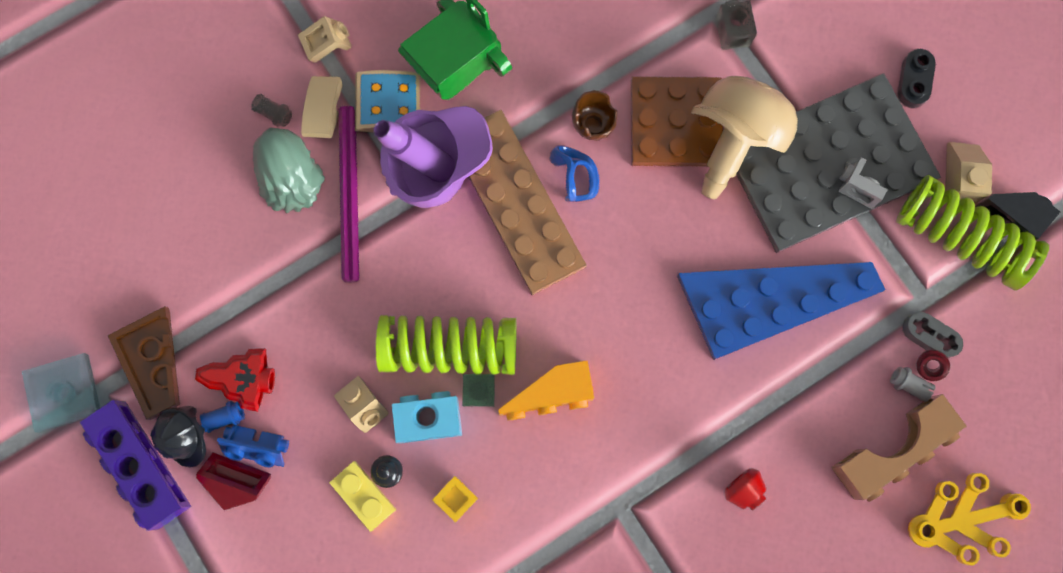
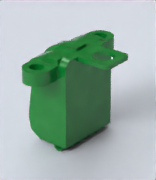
M453 0L437 1L436 5L441 14L402 42L398 49V52L441 99L446 100L457 95L486 70L493 69L501 77L512 70L510 61L501 51V42L497 39L496 33L490 28L488 13L477 0H466V2H454Z

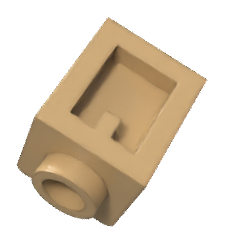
M326 16L298 34L308 60L315 63L336 48L348 50L352 47L348 39L349 32L342 22Z

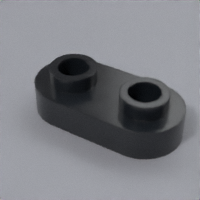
M915 49L902 62L897 95L899 101L908 108L922 106L931 96L936 61L928 50ZM917 59L921 60L925 66L920 65ZM913 87L919 88L920 93H916Z

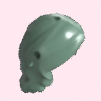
M270 127L257 138L253 145V164L259 186V194L274 211L284 209L287 214L292 210L300 212L302 208H310L313 202L317 200L316 195L319 193L321 184L324 182L323 170L318 164H315V160L310 156L311 151L306 148L300 136L288 129Z

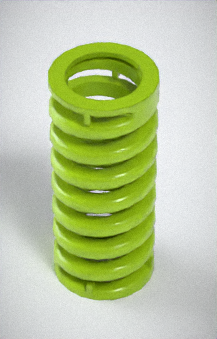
M930 175L925 176L918 183L897 216L896 222L898 224L912 227L916 220L914 218L919 214L917 210L926 198L932 196L927 209L913 228L914 233L920 235L929 226L936 212L947 203L943 215L928 235V241L935 243L945 233L953 218L962 211L960 220L943 242L942 248L947 252L956 247L968 226L978 218L975 228L958 249L957 257L960 260L967 259L980 243L984 233L993 227L991 235L980 246L972 259V266L976 269L983 267L987 263L1001 239L1008 235L1007 242L994 255L986 269V273L990 277H995L1004 269L1005 272L1001 281L1003 285L1014 291L1024 287L1035 276L1049 252V244L1047 242L1036 241L1034 235L1030 232L1020 233V229L1016 224H1005L1004 218L1000 215L990 216L989 210L984 206L975 208V203L972 199H960V194L956 190L949 189L945 191L944 184ZM1023 244L1022 251L1008 264L1016 248ZM1031 257L1034 258L1035 261L1028 271H1024Z
M380 315L376 333V362L379 372H396L402 364L403 369L407 373H411L416 370L419 364L422 372L430 373L436 364L440 373H447L453 363L455 371L458 374H463L466 372L470 361L473 373L481 374L487 360L488 370L491 374H498L502 368V374L515 375L516 318H502L500 320L495 349L493 321L490 317H485L482 322L478 350L475 318L468 317L465 323L461 352L459 321L457 317H450L444 353L441 318L435 316L432 318L431 337L427 354L425 319L423 316H417L415 318L414 340L410 355L408 318L406 316L398 318L396 349H394V347H391L390 340H395L394 334H391V325H395V316Z

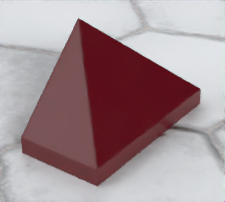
M212 452L197 472L196 478L221 508L227 510L256 501L271 479V474Z

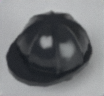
M193 406L165 409L157 418L150 436L154 448L164 458L174 459L181 466L189 468L198 466L205 458L206 446L203 437L205 429L196 420L197 409Z

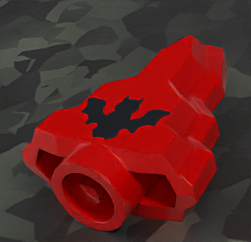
M265 348L248 349L245 355H232L226 363L212 362L197 368L195 380L208 389L222 391L226 399L239 402L241 409L258 412L264 393L271 394L274 389L275 369L267 368V351Z

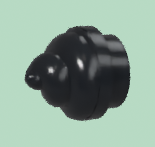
M381 456L371 466L372 480L376 485L383 488L395 486L403 476L402 464L394 456Z

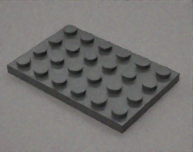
M884 73L797 111V131L787 152H779L770 147L750 146L736 174L776 253L911 193L927 175L937 180L941 178ZM860 157L867 161L859 175L874 178L880 183V186L888 189L883 200L872 209L838 192L844 182L839 179L848 163L854 164Z

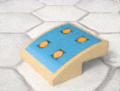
M391 70L356 72L355 131L374 133V127L377 122L381 120L395 122L407 113L420 110V75L417 72Z

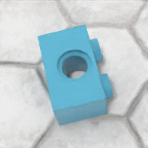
M450 391L432 393V399L419 400V395L400 397V403L392 404L395 442L401 444L462 436L457 396H451ZM426 408L433 409L436 415L434 422L431 425L423 426L419 421L421 411Z

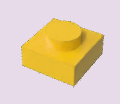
M454 476L433 498V501L456 523L476 502L478 497Z

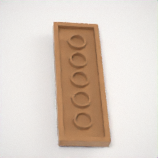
M499 110L485 117L492 140L490 159L479 170L470 175L469 179L530 293L534 295L586 268L587 265L502 110Z

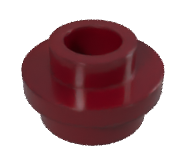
M928 350L923 352L917 359V371L922 378L928 381L942 380L950 371V361L941 351ZM931 360H936L939 362V366L936 369H930L927 367V363Z

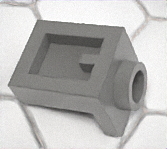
M860 157L854 164L848 163L839 179L844 182L838 192L872 209L883 200L888 189L880 186V183L874 178L859 175L867 161Z

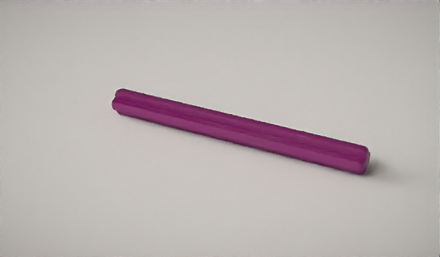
M341 106L338 109L341 278L344 282L359 281V235L355 109L353 106Z

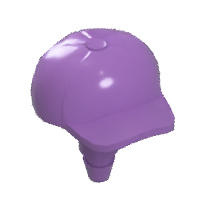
M467 106L452 107L440 111L416 110L405 114L395 122L381 120L374 127V134L382 143L380 157L381 172L386 177V184L390 187L391 195L397 196L404 202L420 208L436 207L450 201L461 188L464 180L479 170L490 159L492 154V140L485 118L476 109Z

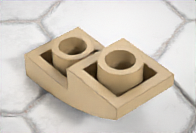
M311 76L302 116L301 134L303 137L332 138L338 120L336 105L343 87L340 77Z

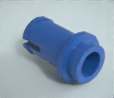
M228 401L224 407L200 415L201 425L207 433L230 424L239 425L240 421L245 419L244 409L240 408L239 402L234 403L233 401Z

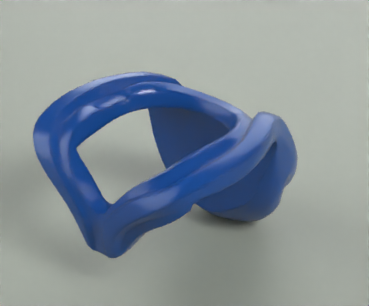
M556 146L550 153V162L555 166H567L566 190L568 195L565 197V201L578 202L595 198L599 192V172L594 161L588 155L571 147ZM577 165H583L587 168L589 175V194L576 196L574 173Z

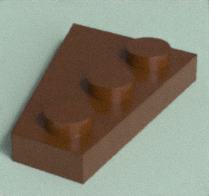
M164 306L107 335L147 420L158 417L165 409L175 408L180 405L170 309Z

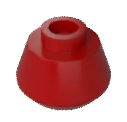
M749 468L725 488L724 495L727 501L741 509L749 507L751 510H754L766 500L763 494L767 488L760 471Z

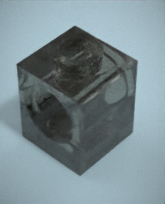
M730 0L721 4L716 15V23L722 50L751 46L757 35L751 1L740 2V0ZM730 20L738 21L741 26L733 25Z

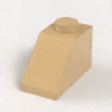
M948 142L945 191L954 189L959 192L960 199L970 198L975 204L992 194V163L980 145Z

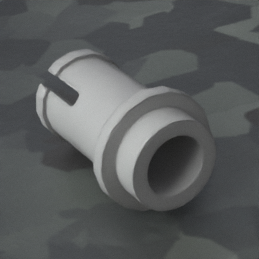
M898 367L890 379V383L894 384L896 390L903 389L923 402H927L934 393L932 391L935 390L933 383H929L916 376L909 367Z

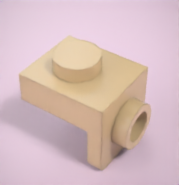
M359 376L334 395L349 419L364 433L378 425L389 413Z

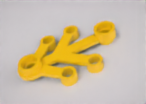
M971 473L966 477V487L950 517L940 519L947 501L955 500L959 495V489L954 482L941 481L935 487L936 494L926 514L915 516L908 526L909 536L916 545L926 548L937 545L956 556V559L961 564L973 566L980 559L979 551L974 546L960 545L943 533L956 530L987 548L988 553L992 556L1006 557L1011 551L1008 540L1002 537H993L974 525L1003 517L1015 520L1025 519L1030 514L1031 505L1024 495L1008 493L1000 499V503L997 505L970 511L979 493L987 491L990 485L986 475ZM976 477L981 480V486L978 489L973 483ZM945 485H948L951 489L948 497L943 494V487ZM1017 501L1021 503V511L1019 513L1015 510V503ZM925 525H928L931 530L928 537H925L922 533ZM997 541L1002 544V550L999 553L995 551L994 547ZM967 549L970 550L972 555L969 561L964 559V552Z

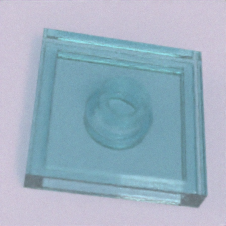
M86 353L22 371L35 433H41L81 421L100 409L90 359Z

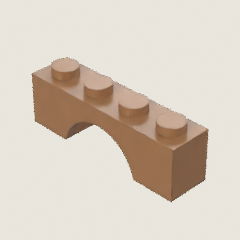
M943 394L932 396L927 402L920 403L906 413L908 436L903 447L894 455L881 457L868 449H856L831 467L854 500H867L870 502L884 493L882 487L891 481L893 483L901 481L910 474L908 469L916 463L921 465L935 456L933 451L940 445H943V447L948 446L960 438L958 432L967 427V425Z

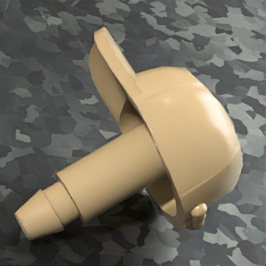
M728 76L717 81L705 94L701 104L693 107L692 114L709 117L725 127L707 163L710 169L705 174L701 193L710 199H717L728 185L729 178L736 176L750 146L770 147L779 152H787L797 131L798 118L795 107L781 92L749 77Z

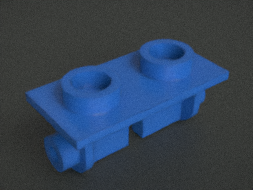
M233 425L232 427L227 426L224 430L223 438L218 437L217 439L222 453L232 460L240 461L245 458L254 460L258 465L268 468L274 465L280 467L285 465L281 452H287L289 440L284 439L283 435L262 431L257 442L254 441L257 433L255 429Z

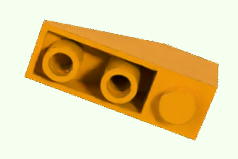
M588 360L555 366L498 410L499 415H506L507 421L526 418L525 412L537 410L538 415L556 413V407L569 405L570 410L588 407L587 401H593L594 399Z

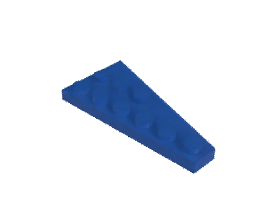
M873 262L677 274L713 360L885 291V287Z

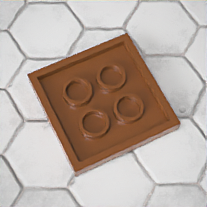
M632 77V166L708 167L707 163L723 132V125L709 117L692 114L691 111L694 106L701 104L705 94L717 81L721 80V77Z

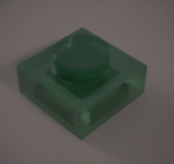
M463 374L462 406L495 407V374Z

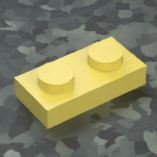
M353 461L329 482L370 532L397 510L356 461Z

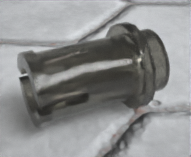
M258 94L252 101L251 110L272 120L273 125L277 127H285L292 118V111L289 110L287 105H279L263 94Z

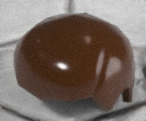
M596 90L584 92L575 103L572 112V123L582 137L598 141L607 138L615 129L618 111L612 107L608 94Z

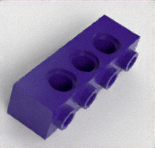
M112 400L80 422L85 430L83 436L86 442L91 447L97 449L101 456L99 462L102 468L108 474L113 475L118 483L116 485L118 494L125 501H129L135 511L133 512V517L141 528H145L147 531L160 529L192 507L126 402ZM119 432L121 443L115 448L112 440L114 435ZM135 458L138 462V469L132 475L129 471V464ZM149 485L153 486L155 490V496L151 502L145 496Z

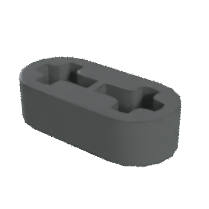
M925 312L910 315L903 322L902 327L905 336L927 351L938 350L943 352L948 358L958 355L963 349V339L958 332ZM922 321V328L927 332L916 333L917 327L913 322ZM949 338L948 344L952 349L943 350L944 343L938 339Z

